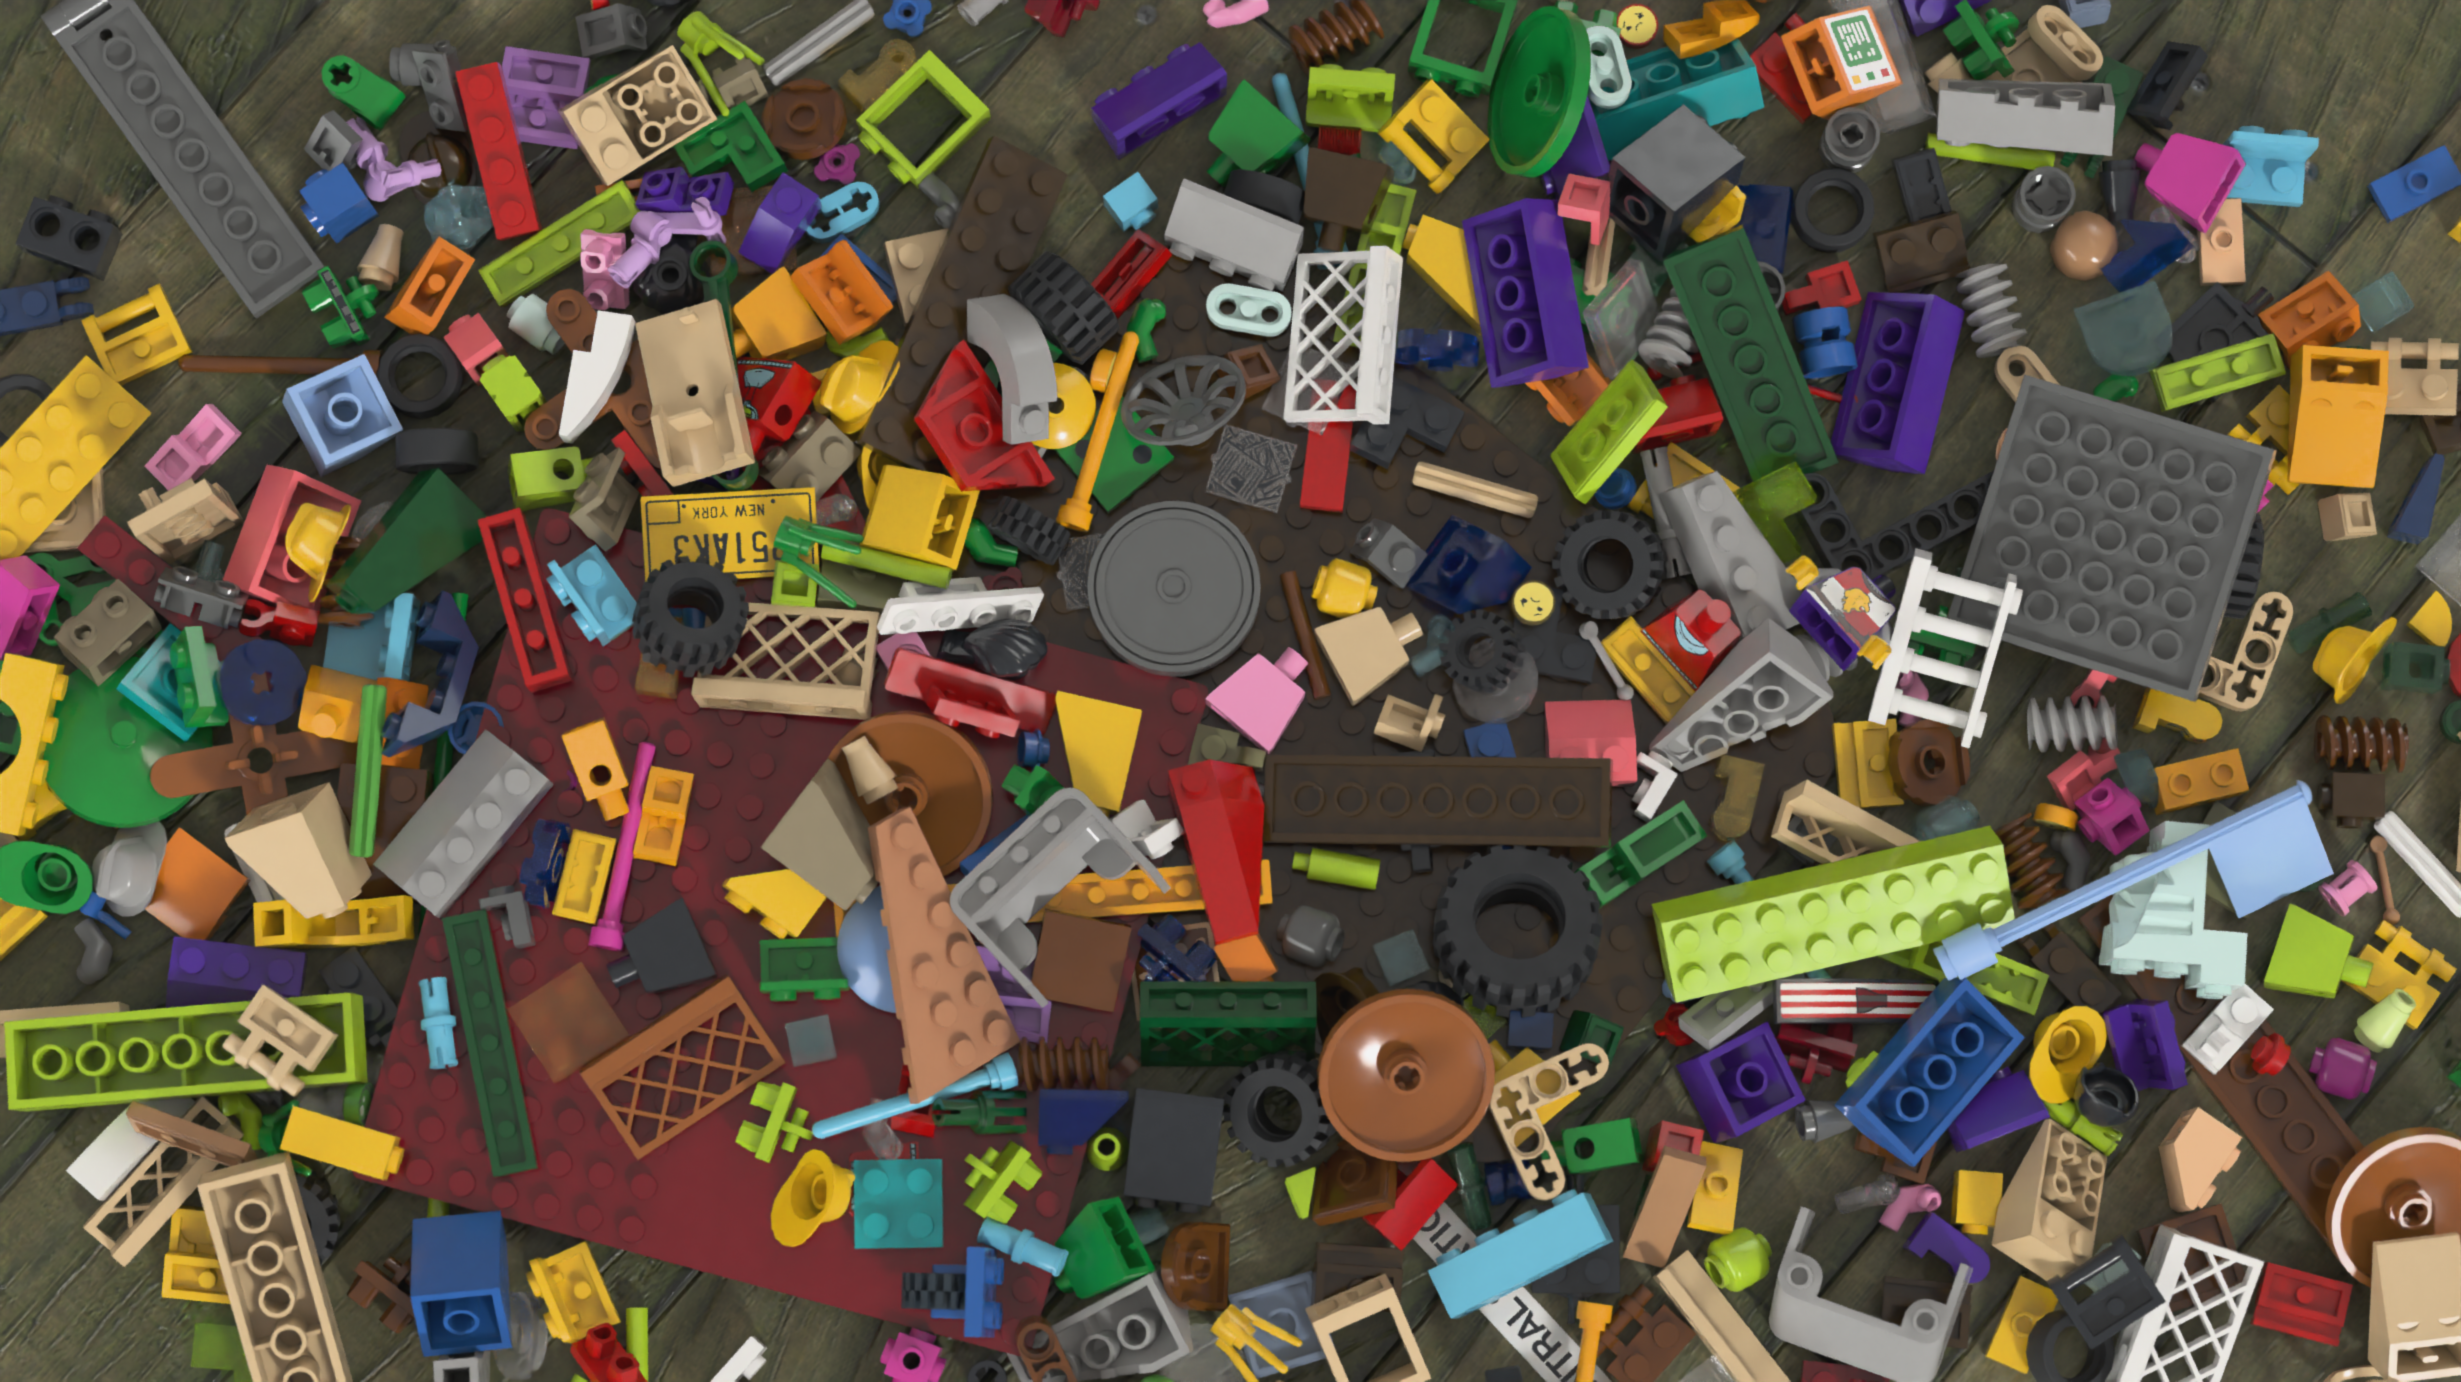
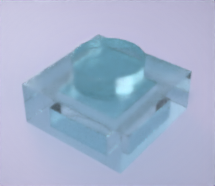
M1413 929L1373 945V950L1389 987L1430 970Z
M828 1015L785 1024L794 1068L837 1059Z

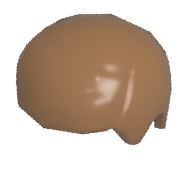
M2078 211L2073 215L2067 216L2060 224L2050 244V253L2056 268L2068 278L2087 281L2100 277L2107 271L2116 257L2119 246L2116 229L2102 215L2090 211Z

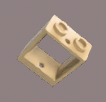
M1385 1273L1305 1308L1336 1382H1349L1329 1333L1386 1308L1390 1310L1411 1363L1368 1382H1425L1431 1379L1393 1286Z

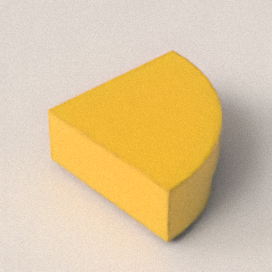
M2434 591L2406 625L2440 652L2446 646L2451 635L2452 617L2450 609L2438 591Z

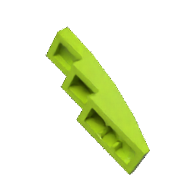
M1390 184L1370 232L1360 235L1357 251H1370V246H1388L1400 255L1416 190ZM1356 263L1351 268L1348 282L1353 288L1366 277L1367 263ZM1347 289L1344 298L1350 293ZM1356 301L1340 317L1350 330L1363 318L1364 308ZM1338 324L1333 338V342L1336 343L1346 335ZM1354 342L1350 345L1358 348Z
M1941 941L1874 956L1918 975L1937 980L1939 983L1944 978H1947L1933 950L1943 945ZM1996 953L1997 963L1966 977L1987 1000L2035 1016L2049 975Z

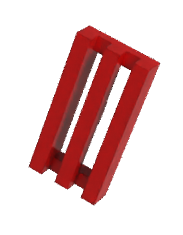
M1138 229L1091 285L1107 302L1118 319L1169 260L1172 254L1167 247ZM1145 245H1147V246L1143 249V251L1137 256V258H1136L1132 263H1130V262L1133 260V258L1139 253V251H1140ZM1120 276L1119 279L1114 283V285L1103 296L1104 292L1110 287V285L1116 280V278Z

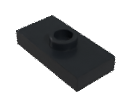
M1931 147L1891 159L1908 223L1952 211L1935 148Z

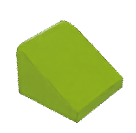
M776 560L771 605L815 607L817 583L795 566L781 560ZM809 564L816 571L819 570V564Z
M1316 1167L1290 1176L1284 1181L1297 1217L1301 1220L1308 1218Z

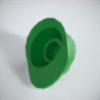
M14 841L0 848V897L4 901L17 906L50 913L68 914L79 910L89 900L93 890V876L88 864L74 850L64 845H49L33 841Z

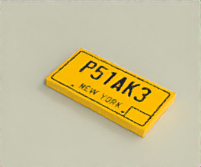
M815 487L640 497L645 582H647L649 574L654 569L660 570L663 562L671 560L675 565L678 558L682 556H688L690 562H696L697 556L707 558L706 564L711 566L718 562L724 566L722 571L724 574L728 575L732 572L738 579L774 577L776 560H781L783 551L773 547L784 517L787 515L797 520L801 518L817 524ZM815 542L808 557L800 554L799 558L809 564H819L818 543Z

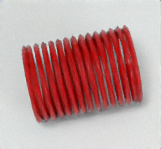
M1320 126L1318 149L1349 156L1360 153L1362 130L1358 129L1357 131L1355 129L1354 131L1352 129L1351 131V129L1348 130L1347 128L1346 130L1345 128L1343 130L1342 128L1340 130L1337 128L1336 130L1335 127L1334 130L1333 127H1331V130L1330 127H1328V130L1325 127L1324 130V127L1321 129Z

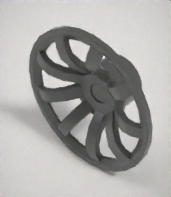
M1192 355L1173 359L1144 374L1128 390L1121 406L1123 425L1135 439L1147 444L1193 446L1203 443L1237 413L1246 394V382L1241 370L1234 363L1222 357ZM1204 366L1196 380L1194 392H1191L1186 367ZM1221 369L1229 374L1219 378L1207 390L1209 380L1215 370ZM1175 370L1180 395L1175 396L1158 378ZM1235 386L1233 400L1227 397H1216L1224 388ZM1144 388H1149L1166 405L1146 398L1137 399V397ZM1216 408L1225 409L1226 411L1214 421L1211 414L1212 410ZM1136 410H1147L1155 413L1146 415L1136 424L1132 417V413ZM1154 424L1165 425L1162 437L1150 435L1144 431Z

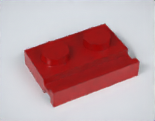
M625 430L611 439L616 448L619 447L625 452V456L620 464L621 469L627 476L635 471L644 483L637 489L643 497L674 495Z
M2266 1262L2264 1263L2255 1301L2256 1306L2250 1324L2338 1347L2340 1332L2344 1325L2353 1285Z

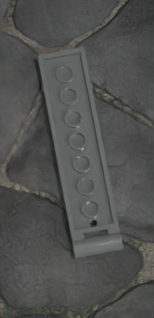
M62 0L40 15L256 319L318 276L317 271L325 266L135 0ZM112 35L111 39L105 41L107 36Z

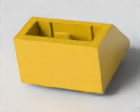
M884 465L862 534L864 540L859 545L952 568V571L957 570L980 490L961 491L953 478L944 474Z
M790 869L728 878L721 885L729 891L724 897L728 902L744 913H748L751 908L764 917L760 925L779 939H784L787 934L791 937H798L826 899L825 895Z

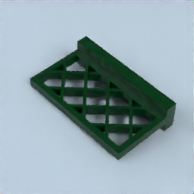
M1140 982L1141 1066H1248L1269 1053L1273 1055L1278 1051L1286 1050L1284 1048L1292 1043L1306 1050L1299 1052L1306 1053L1305 1060L1310 1062L1315 1058L1316 982ZM1185 1030L1194 1036L1183 1041L1175 1035ZM1229 1030L1237 1036L1227 1041L1219 1035ZM1273 1030L1281 1036L1270 1041L1262 1035ZM1161 1043L1172 1048L1169 1051H1150ZM1207 1043L1215 1049L1212 1051H1200L1197 1048ZM1251 1043L1259 1049L1244 1051L1241 1048ZM1289 1051V1055H1293L1297 1051Z

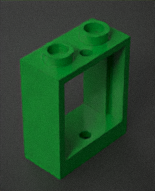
M1428 0L1409 60L1408 72L1415 73L1414 78L1423 83L1428 79H1432L1437 85L1439 81L1454 85L1455 91L1465 96L1474 98L1479 97L1480 94L1489 96L1518 0H1458L1502 14L1484 73L1424 55L1440 4V0Z

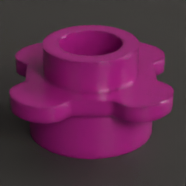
M852 143L846 146L836 144L833 149L821 155L819 164L814 168L817 179L820 181L829 179L833 182H841L843 185L853 183L856 179L854 172L855 160L860 157L859 148ZM835 159L841 160V164L839 166H835L833 164V161Z

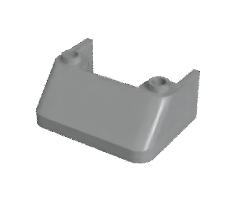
M1064 788L1053 794L954 887L950 896V906L954 914L1042 1008L1049 1002L1022 973L1034 960L1038 950L1035 936L1024 924L1087 865L1098 876L1108 880L1123 877L1137 865L1164 894L1171 888L1157 868L1082 791L1076 788Z
M1801 1206L1779 1268L1770 1308L1769 1326L1774 1335L1783 1341L1897 1382H1932L1939 1370L1973 1268L1962 1263L1960 1264L1946 1305L1930 1299L1918 1300L1907 1309L1901 1326L1818 1297L1823 1282L1822 1269L1815 1259L1802 1254L1815 1212Z

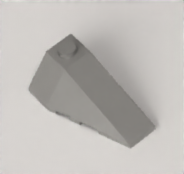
M1768 618L1733 648L1649 744V750L1665 757L1673 763V767L1683 772L1726 754L1729 746L1749 738L1753 742L1766 737V731L1785 723L1791 727L1803 722L1833 698V691L1801 641Z
M1161 1269L1148 1274L1053 1325L1054 1331L1078 1381L1155 1372L1193 1352L1188 1310L1179 1308L1168 1297L1163 1285ZM1045 1331L1036 1334L1032 1348H1039L1045 1344L1048 1337ZM1007 1353L1020 1381L1033 1382L1022 1357ZM1057 1368L1049 1369L1045 1372L1042 1382H1064L1066 1373Z

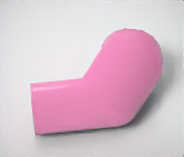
M1210 0L1203 6V13L1208 17L1206 22L1215 28L1242 24L1269 10L1267 0H1241L1228 7L1225 6L1223 0Z
M1926 1183L1923 1185L1914 1184L1900 1187L1893 1195L1878 1222L1888 1229L1898 1232L1909 1213L1933 1212L1937 1210L1942 1202L1941 1194L1932 1185Z

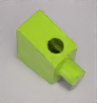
M575 446L511 454L507 472L514 509L520 508L522 511L576 501L573 495L587 477L585 469L593 458L581 460L579 447ZM564 472L570 478L562 480L556 477L555 473Z
M2289 904L2264 979V988L2335 998L2341 980L2366 988L2374 963L2349 955L2354 941L2352 934L2296 905Z

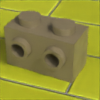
M117 579L109 587L99 590L91 603L77 616L67 619L54 638L63 655L97 686H100L155 636L162 627L154 611L123 582Z

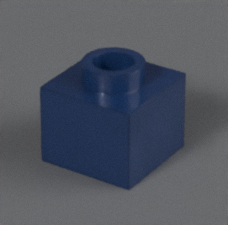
M1543 1006L1537 1007L1535 1016L1522 1018L1520 1010L1510 1011L1508 1017L1507 1048L1525 1049L1528 1047L1531 1050L1550 1051L1552 1049L1554 1013H1544Z

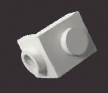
M1144 800L1134 802L1109 819L1144 856L1149 855L1151 860L1171 851L1174 848L1171 842L1184 834L1177 818L1156 821Z

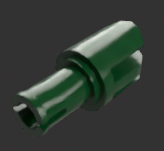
M977 1090L973 1092L969 1099L937 1098L933 1103L932 1110H948L949 1114L932 1115L933 1122L938 1127L969 1125L976 1134L1027 1133V1125H994L995 1116H1027V1107H995L994 1099H1027V1091Z

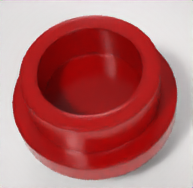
M2273 1033L2268 1037H2261L2256 1042L2251 1052L2254 1071L2259 1074L2268 1073L2274 1076L2283 1069L2291 1053V1047L2285 1043L2283 1036Z

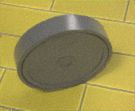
M1163 501L1152 503L1130 512L1108 530L1097 546L1091 560L1087 590L1094 624L1104 642L1118 657L1148 673L1179 677L1201 673L1217 666L1242 645L1257 617L1261 585L1259 568L1253 550L1244 535L1232 522L1220 513L1199 504L1185 501Z

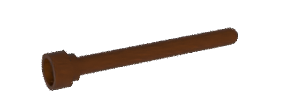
M364 350L363 354H365L378 379L377 373L380 358L384 352L383 350ZM356 354L355 358L363 354ZM184 355L179 359L178 366L184 372L318 375L354 358Z

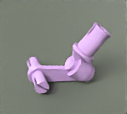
M357 117L356 121L353 118L346 122L363 139L355 152L357 155L356 162L360 168L367 171L363 186L366 196L371 200L377 202L386 201L390 196L408 187L419 185L423 179L440 176L441 166L439 162L437 163V159L420 163L410 160L403 162L396 168L392 163L385 161L388 154L387 146L385 143L377 141L363 118Z
M705 197L695 199L697 204L692 203L691 207L694 212L655 213L644 210L638 212L631 222V231L634 233V238L631 240L632 246L608 268L609 275L620 286L629 288L631 283L650 263L656 264L660 260V248L670 241L672 234L705 235L707 241H718L725 244L726 237L721 230L723 223L720 215L712 210L709 200Z

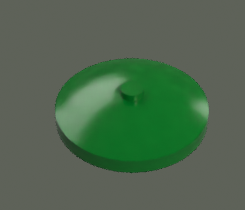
M1544 6L1528 15L1510 38L1498 64L1489 99L1488 138L1490 139V149L1495 162L1506 173L1525 178H1534L1544 174L1559 160L1567 149L1580 122L1589 89L1591 50L1587 30L1582 20L1569 10L1554 6Z
M130 657L100 686H97L80 669L68 675V685L64 699L56 701L53 717L59 720L56 737L52 744H46L43 760L49 761L45 782L53 795L77 816L108 827L133 828L145 826L165 819L182 808L194 794L177 798H167L160 795L151 785V768L159 758L165 755L212 747L211 726L198 727L187 742H185L116 690L119 683L140 660L139 657Z

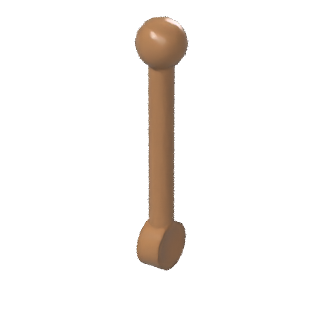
M2375 836L2369 841V849L2376 855L2386 908L2383 919L2391 925H2395L2400 920V914L2394 908L2384 856L2387 841L2382 836Z

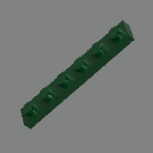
M484 909L442 918L493 1177L496 1178L538 1169L488 912Z

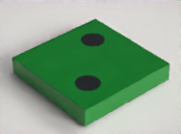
M1123 396L1121 397L1091 493L1108 514L1174 460V456L1164 445L1147 444L1135 439L1128 433L1121 418ZM1100 408L1095 412L1090 429L1079 441L1065 448L1054 449L1077 478L1080 474ZM1136 411L1132 413L1133 421L1136 424L1141 417ZM1149 427L1144 431L1156 436Z

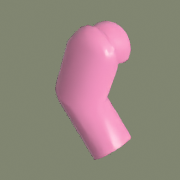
M1909 670L1908 674L1900 672L1896 688L1903 690V695L1928 701L1929 691L1919 674ZM1901 712L1897 724L1905 727L1910 723L1921 721L1922 717Z

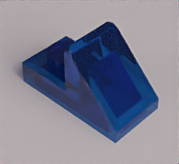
M2121 220V223L2136 244L2128 250H2123L2116 254L2111 262L2101 270L2108 281L2125 298L2194 246L2176 224Z

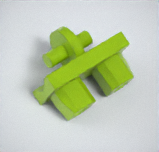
M758 1082L750 1104L772 1112L766 1128L744 1120L735 1142L747 1150L756 1153L755 1158L770 1163L782 1130L787 1132L781 1146L784 1150L793 1153L799 1137L811 1141L813 1132L803 1128L808 1111L796 1107L791 1123L786 1122L798 1089L786 1083H783L782 1087L775 1084Z
M1009 1140L1001 1153L989 1147L980 1160L969 1153L965 1161L974 1169L964 1182L974 1190L966 1199L964 1205L984 1219L988 1216L1006 1224L1016 1211L1017 1204L1003 1194L1013 1180L1026 1190L1031 1189L1041 1177L1042 1171L1029 1159L1032 1154Z

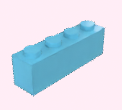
M1575 1189L1567 1191L1552 1200L1553 1208L1541 1214L1538 1213L1537 1209L1530 1210L1513 1219L1515 1227L1501 1234L1498 1228L1475 1238L1476 1247L1464 1253H1461L1460 1249L1456 1248L1436 1258L1438 1266L1428 1270V1273L1450 1319H1460L1613 1242L1591 1194L1584 1192L1577 1194Z

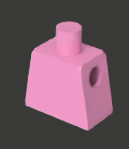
M1290 647L1286 649L1274 665L1262 655L1257 654L1212 691L1206 698V705L1256 747L1266 751V755H1270L1305 697V691L1293 681L1308 665V662Z

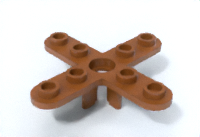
M572 289L556 292L547 304L546 313L548 320L572 354L573 350L591 352L597 313L580 292ZM637 339L632 342L631 350L623 369L631 378L630 388L622 394L611 393L608 401L590 425L613 410L650 464L661 470L650 417L652 402L639 340ZM567 388L533 411L526 419L524 427L526 438L538 450L557 449L566 443L559 436Z
M241 653L230 657L224 663L221 670V680L233 743L165 755L153 764L150 771V782L157 793L167 798H177L241 786L247 815L255 807L287 797L288 792L285 781L287 777L340 768L341 763L356 764L358 743L330 737L322 738L306 731L277 735L265 668L257 657ZM255 748H265L273 757V764L265 773H255L249 768L251 766L247 757Z

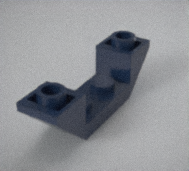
M442 591L431 602L425 601L416 618V625L420 626L416 643L443 654L436 669V675L440 677L438 687L430 693L425 708L408 702L396 714L393 712L389 714L381 732V736L386 738L381 754L387 757L394 756L440 737L457 721L479 647L452 595L446 591Z

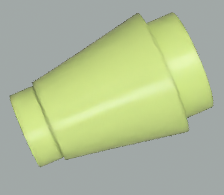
M2395 989L2392 994H2389L2357 1019L2358 1025L2354 1029L2356 1038L2373 1052L2380 1053L2384 1048H2391L2412 1010L2416 1007L2415 1000L2404 990Z

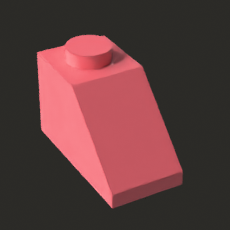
M479 313L473 317L465 315L457 319L449 326L448 330L450 333L443 337L478 386L482 384L480 378L485 373L483 367L490 360L502 354L505 357L509 356Z

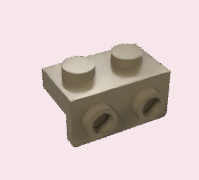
M814 411L810 415L807 414L801 418L790 439L785 441L782 446H777L767 453L762 461L763 466L760 468L758 475L775 489L815 487L817 502L862 451L827 417Z
M619 447L606 456L600 453L587 465L585 469L587 477L573 495L576 501L569 514V518L582 529L584 534L594 540L604 551L617 544L639 495V491L617 472L625 456V452Z

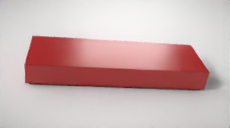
M1315 380L1325 393L1337 383L1336 381ZM1349 384L1333 402L1340 409H1355L1357 391ZM1315 390L1313 391L1312 407L1321 399V396ZM1328 405L1324 410H1332V409H1331V408L1329 407V405ZM1353 421L1310 422L1300 508L1343 513Z

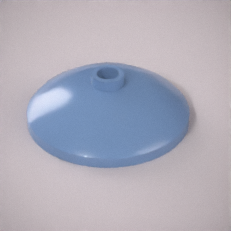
M881 886L872 890L862 905L856 901L847 912L839 930L837 954L842 974L845 979H848L851 989L868 1004L887 1012L896 1013L886 951L890 950L887 926L882 925L880 910L884 909Z

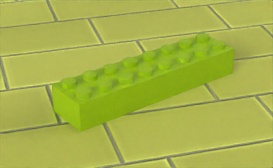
M1991 826L1651 904L1666 983L1676 1003L1938 942L1977 923L1980 924L1982 930L1989 927L1994 929L2015 919L2003 844Z
M339 993L286 998L338 1034L313 1072L308 1071L300 1064H297L292 1074L305 1082L303 1089L367 1083L363 996L354 993ZM251 1001L4 1022L9 1110L27 1112L131 1103L132 1101L147 1102L277 1090L266 1083L267 1078L253 1068L248 1067L245 1069L234 1061L235 1056L223 1048L226 1039L232 1033L245 1041L252 1032L238 1022ZM268 1042L264 1043L260 1051L276 1063L284 1054Z

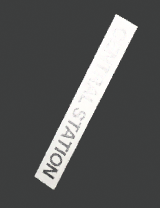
M1445 1202L1440 1205L1413 1237L1417 1244L1437 1265L1436 1258L1453 1249L1459 1248L1461 1253H1464L1477 1246L1474 1241L1477 1238L1475 1234ZM1524 1287L1479 1309L1546 1382H1575L1580 1347ZM1595 1364L1593 1382H1612Z

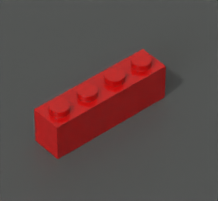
M498 62L456 71L455 74L497 240L503 241L540 232L542 226L502 65Z
M520 508L479 519L478 524L525 686L533 693L573 681L525 514Z

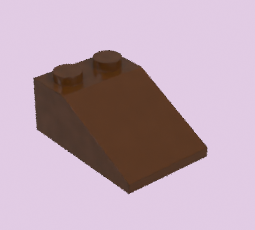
M341 763L337 800L351 828L356 764ZM381 766L374 854L371 857H364L372 876L361 887L362 893L353 899L362 900L400 895L411 896L373 864L432 794L434 775L428 770ZM413 898V904H420Z

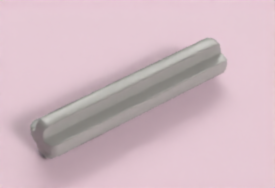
M854 0L766 63L763 67L764 73L775 86L780 85L872 19L875 15L872 6L867 0Z

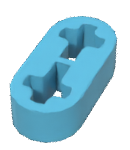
M854 182L820 199L822 208L818 213H822L825 218L837 212L839 216L829 221L830 230L823 232L820 227L812 229L811 226L816 223L815 218L805 232L813 241L827 243L835 240L840 234L845 235L868 223L876 217L879 211L880 202L876 190L866 182ZM856 193H859L863 198L868 196L872 198L867 201L868 210L865 212H861L857 207L845 213L843 209L854 203L852 196Z

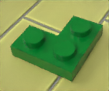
M746 101L731 108L728 116L721 114L715 121L673 146L691 177L710 175L726 164L733 162L751 192L779 177L783 172L788 171L785 163Z

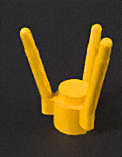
M1231 1304L1210 1329L1218 1337L1215 1345L1227 1354L1247 1382L1259 1381L1233 1346L1241 1350L1247 1344L1278 1371L1286 1373L1288 1367L1253 1337L1256 1329L1251 1324L1296 1347L1302 1345V1340L1258 1317L1249 1308L1245 1307L1241 1311L1234 1304Z

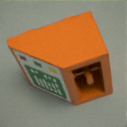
M1871 6L1819 17L1781 36L1812 114L1825 120L1830 119L1839 110L1847 107H1856L1903 84Z

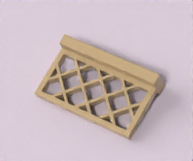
M749 603L748 615L754 616L747 621L742 636L751 631L762 644V647L744 661L734 653L732 658L737 662L738 666L725 676L709 674L702 676L698 670L697 678L693 679L691 694L699 707L866 720L871 718L872 702L870 695L879 635L877 625L881 615L879 612ZM707 615L704 628L712 625V622ZM768 616L779 617L787 627L766 642L755 629V626ZM787 618H797V619H796L795 621H793L792 623H790V621H789ZM810 619L822 620L829 631L809 645L797 630ZM830 621H840V622H839L838 624H836L835 626H833ZM853 622L868 623L867 638L852 649L840 633ZM793 634L805 650L785 665L773 649ZM836 637L848 653L828 668L815 652ZM865 650L863 662L858 655ZM769 653L781 669L768 679L756 678L748 668ZM812 656L824 672L811 682H800L791 671ZM854 659L863 669L861 685H842L834 674ZM745 672L749 678L738 676ZM787 675L791 681L781 679ZM830 678L834 684H827L824 682Z

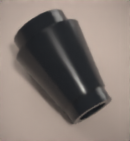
M2136 160L2102 162V172H2098L2108 213V221L2134 220L2141 170H2137Z

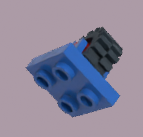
M967 1247V1265L932 1264V1273H902L901 1308L931 1309V1318L965 1319L964 1337L995 1338V1329H1001L1003 1320L1002 1302H996V1284H1003L1004 1259L997 1258V1249Z

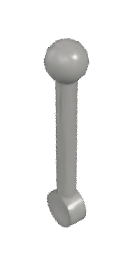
M1593 621L1582 623L1579 628L1580 635L1584 639H1589L1618 688L1617 696L1620 700H1630L1634 694L1633 688L1624 683L1597 637V625Z

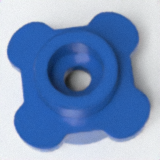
M892 0L893 4L890 12L886 13L883 17L885 26L891 30L896 28L910 37L920 36L924 31L925 16L932 10L931 2L929 0ZM910 10L912 12L911 16H904V11Z

